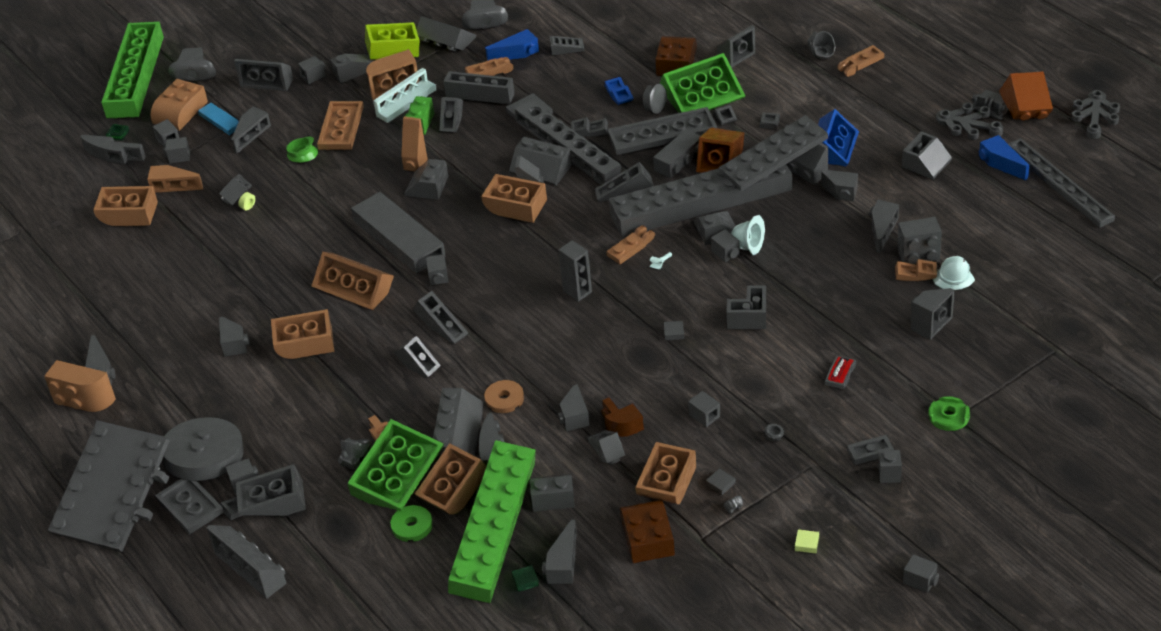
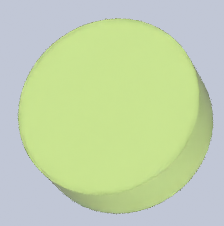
M249 192L244 193L239 199V207L245 211L251 209L255 203V196Z

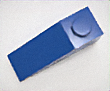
M526 29L485 47L487 61L501 57H508L510 60L526 58L539 52L538 38Z
M999 135L980 142L979 156L989 166L1023 180L1028 179L1029 164Z

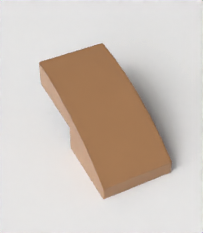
M918 259L916 264L897 261L895 266L896 280L923 281L934 279L937 277V263Z

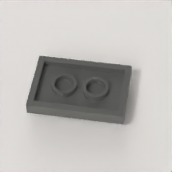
M180 479L155 495L157 502L189 535L224 513L223 507L197 481Z

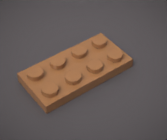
M330 101L317 143L318 150H352L364 108L363 101Z

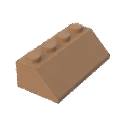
M322 251L311 287L373 310L389 293L394 276L335 253Z

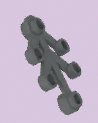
M1100 90L1090 92L1088 98L1084 100L1077 99L1073 101L1072 108L1075 110L1071 116L1073 121L1079 122L1092 114L1091 124L1087 127L1086 136L1090 139H1098L1101 136V127L1098 124L1099 115L1111 125H1116L1119 122V115L1117 113L1120 111V104L1116 102L1111 103L1106 100V94ZM1090 104L1093 105V106H1091V107H1089V108H1087V109L1081 111V110L1083 109V107H1085V106H1087V105H1090ZM1100 105H1103L1104 107L1109 109L1110 113L1101 108Z
M966 102L960 109L953 111L944 109L936 114L938 123L944 126L947 125L953 136L961 135L963 128L968 134L969 139H978L979 130L971 126L989 130V135L992 137L1002 136L1003 134L1001 122L993 121L992 123H986L976 120L990 116V108L987 106H982L979 112L970 114L973 112V104ZM962 114H969V115H966V116H963V117H960V116H959V115H962Z

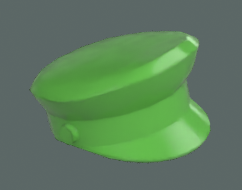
M304 137L290 142L286 148L287 158L292 162H308L315 159L318 149L312 144L314 138Z

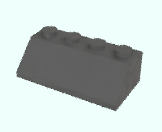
M442 388L433 439L443 443L444 446L435 458V464L449 443L476 457L484 402L463 388Z
M209 525L206 527L215 555L266 599L287 584L284 576L286 573L283 567L272 562L267 553L260 552L254 542L247 541L242 532L235 531L231 526Z

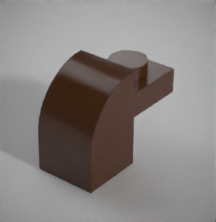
M610 397L602 400L603 409L601 413L605 419L606 430L617 432L619 437L631 436L644 430L643 416L634 404L618 409Z

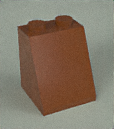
M1044 72L1010 74L999 90L1013 119H1044L1053 110Z
M712 127L699 137L696 172L703 173L719 169L720 166L740 155L743 151L745 132Z

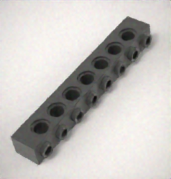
M529 100L515 108L516 122L543 142L569 148L571 150L572 164L602 185L621 173L619 162L613 160L594 144L588 142L583 136L577 134L550 112L541 108L539 104Z

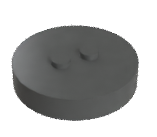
M212 417L191 419L178 424L166 433L164 437H167L170 442L162 460L165 469L178 478L192 481L213 479L227 473L225 466L241 461L244 453L242 435L237 426L224 419Z

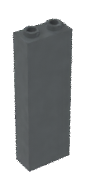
M378 192L351 208L354 222L416 274L427 268L426 257L442 254L446 257L443 242L383 193Z

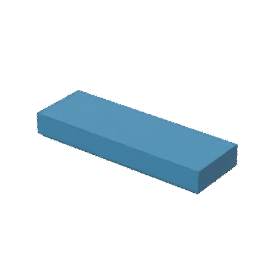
M209 103L198 110L201 117L226 134L231 135L235 132L239 121L213 103Z

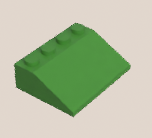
M724 53L665 73L660 81V84L667 91V99L678 113L708 107L711 110L745 98V94Z
M390 419L347 483L350 494L369 504L401 511L444 444Z

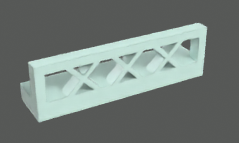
M421 68L374 100L376 117L389 123L408 110L416 96L427 97L436 91V84L427 79L426 69ZM421 76L422 80L416 83L418 78ZM410 84L408 90L404 92L406 86ZM398 92L396 98L392 100L394 94ZM386 100L383 107H380V103Z

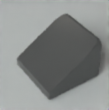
M731 104L715 109L713 112L715 119L721 126L737 121Z

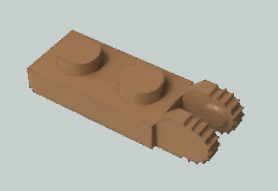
M872 45L847 57V59L838 64L837 68L840 72L844 71V74L849 77L854 75L856 71L883 59L884 53Z
M501 57L465 67V73L494 76L499 73L506 74L514 68L508 57Z
M641 225L636 228L634 233L607 250V256L621 265L646 247L654 239L655 233L650 230L646 232V227Z

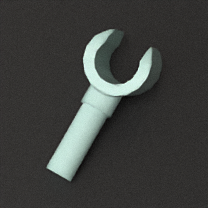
M669 252L660 258L652 256L650 258L652 262L650 267L661 269L663 262L670 258L672 253Z

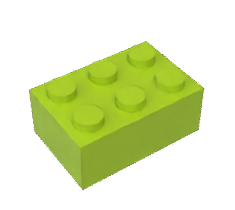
M414 22L365 25V43L370 59L377 60L406 50H410L413 57H419L420 40Z

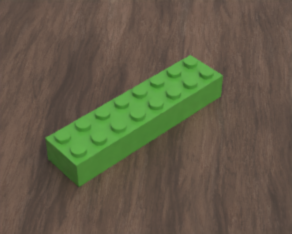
M160 22L128 23L102 99L106 118L139 117L164 38Z
M495 440L448 579L449 594L491 603L535 465V449Z

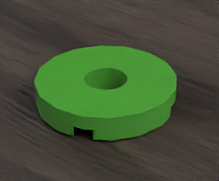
M941 397L938 401H933L929 407V420L932 425L941 430L955 431L962 429L970 419L968 405L966 406L964 401L959 398ZM945 412H952L954 414L947 415Z
M416 505L403 507L401 511L397 510L390 522L394 536L405 542H408V540H413V542L419 541L426 537L432 529L430 512L426 508ZM410 522H416L413 526L407 525Z

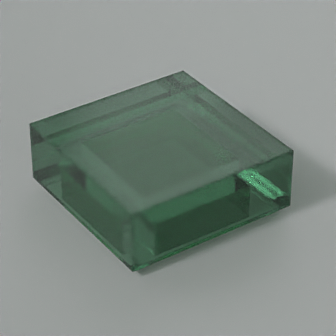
M113 124L106 133V137H113L114 140L123 141L129 132V127Z
M532 565L512 571L518 592L539 586V581Z

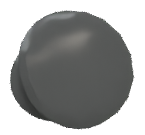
M662 84L648 85L643 94L644 109L647 112L658 114L666 104L667 91Z

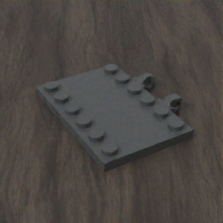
M97 420L47 531L58 536L122 552L134 523L138 522L139 519L151 521L153 513L149 509L142 508L143 502L154 481L166 484L169 479L165 472L160 471L159 465L170 440L164 436Z

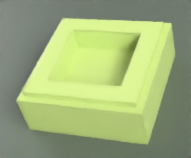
M798 530L795 551L817 553L819 532Z

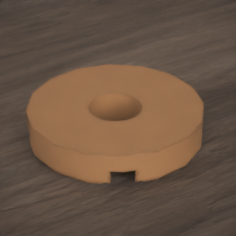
M510 380L497 381L491 384L484 394L486 406L496 413L512 412L516 407H520L524 401L523 388L518 383ZM504 395H507V396H508L507 398H504V399H503V398H500L501 396H504Z

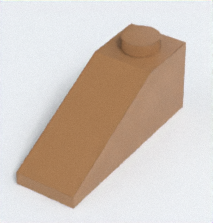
M404 116L401 157L403 168L407 171L415 172L428 158L421 119Z
M169 165L150 166L147 180L149 186L154 187L155 193L203 190L201 177L198 173Z

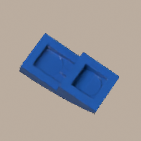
M621 77L605 81L604 86L617 105L634 100L628 86L624 85Z

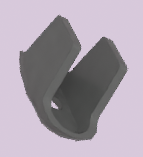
M471 0L470 10L466 11L462 16V25L465 29L471 30L497 27L507 22L508 13L505 8L497 6L494 0Z
M202 47L183 49L178 60L172 63L168 69L169 75L173 80L200 81L213 78L216 75L214 65L204 59Z

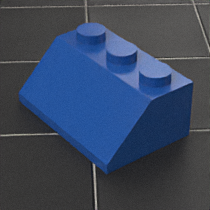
M834 109L819 120L818 125L828 133V139L822 143L828 146V164L847 166L859 131Z

